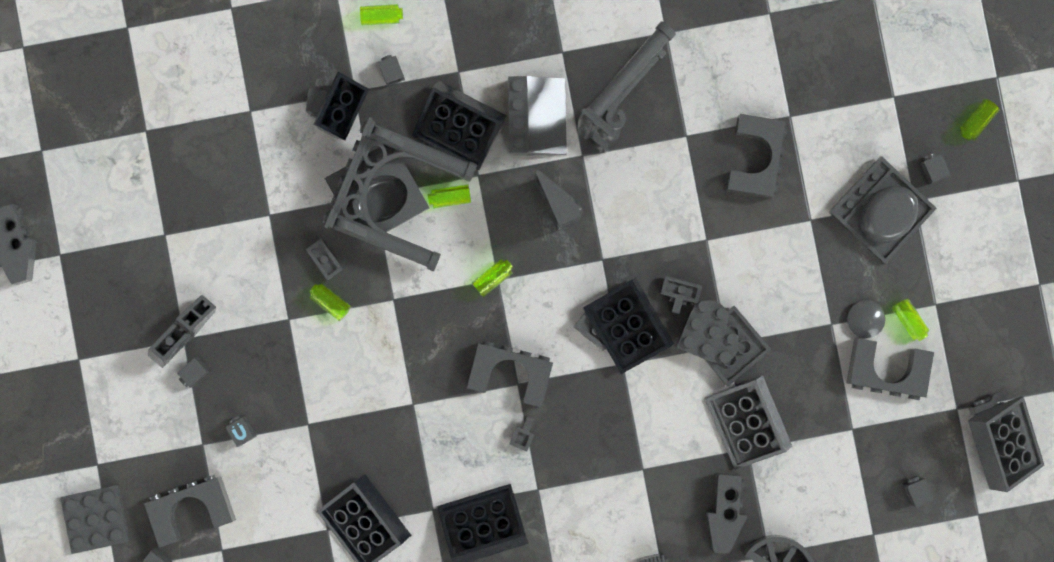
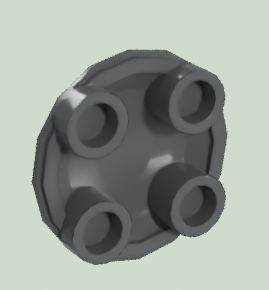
M863 300L851 307L846 321L854 334L862 338H871L882 331L886 318L880 305L874 301Z

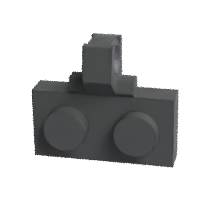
M664 276L660 295L670 297L669 302L673 303L671 313L679 314L681 306H686L687 302L698 304L702 285Z

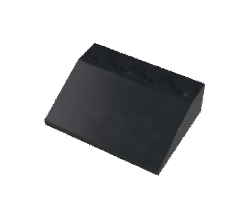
M438 81L430 92L412 136L446 154L468 163L470 161L476 163V169L480 170L507 115Z
M636 277L583 307L620 374L625 373L674 344Z
M365 474L317 510L318 514L355 562H378L412 536Z
M511 484L437 506L452 562H471L529 544Z

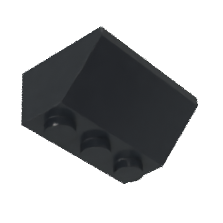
M337 72L313 125L334 138L346 141L369 88Z

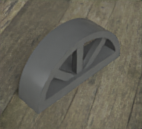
M768 535L758 538L749 544L742 553L754 562H777L773 542H784L792 546L782 562H790L797 549L803 554L806 562H814L810 553L801 544L782 535ZM767 544L770 561L755 551Z

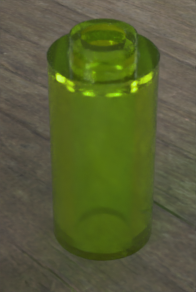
M399 4L360 6L361 25L400 23V19H403V8H399Z
M984 99L960 128L961 135L968 141L971 139L976 140L1000 111L999 107L991 100Z
M469 184L432 189L431 194H428L429 205H433V208L471 203Z
M500 259L476 278L472 284L485 297L513 274L511 270L514 267L507 259L505 261Z
M322 283L319 285L315 284L309 291L311 294L310 299L339 322L351 309L349 304Z
M909 298L900 301L892 307V310L913 340L921 341L928 336L927 332L930 329Z

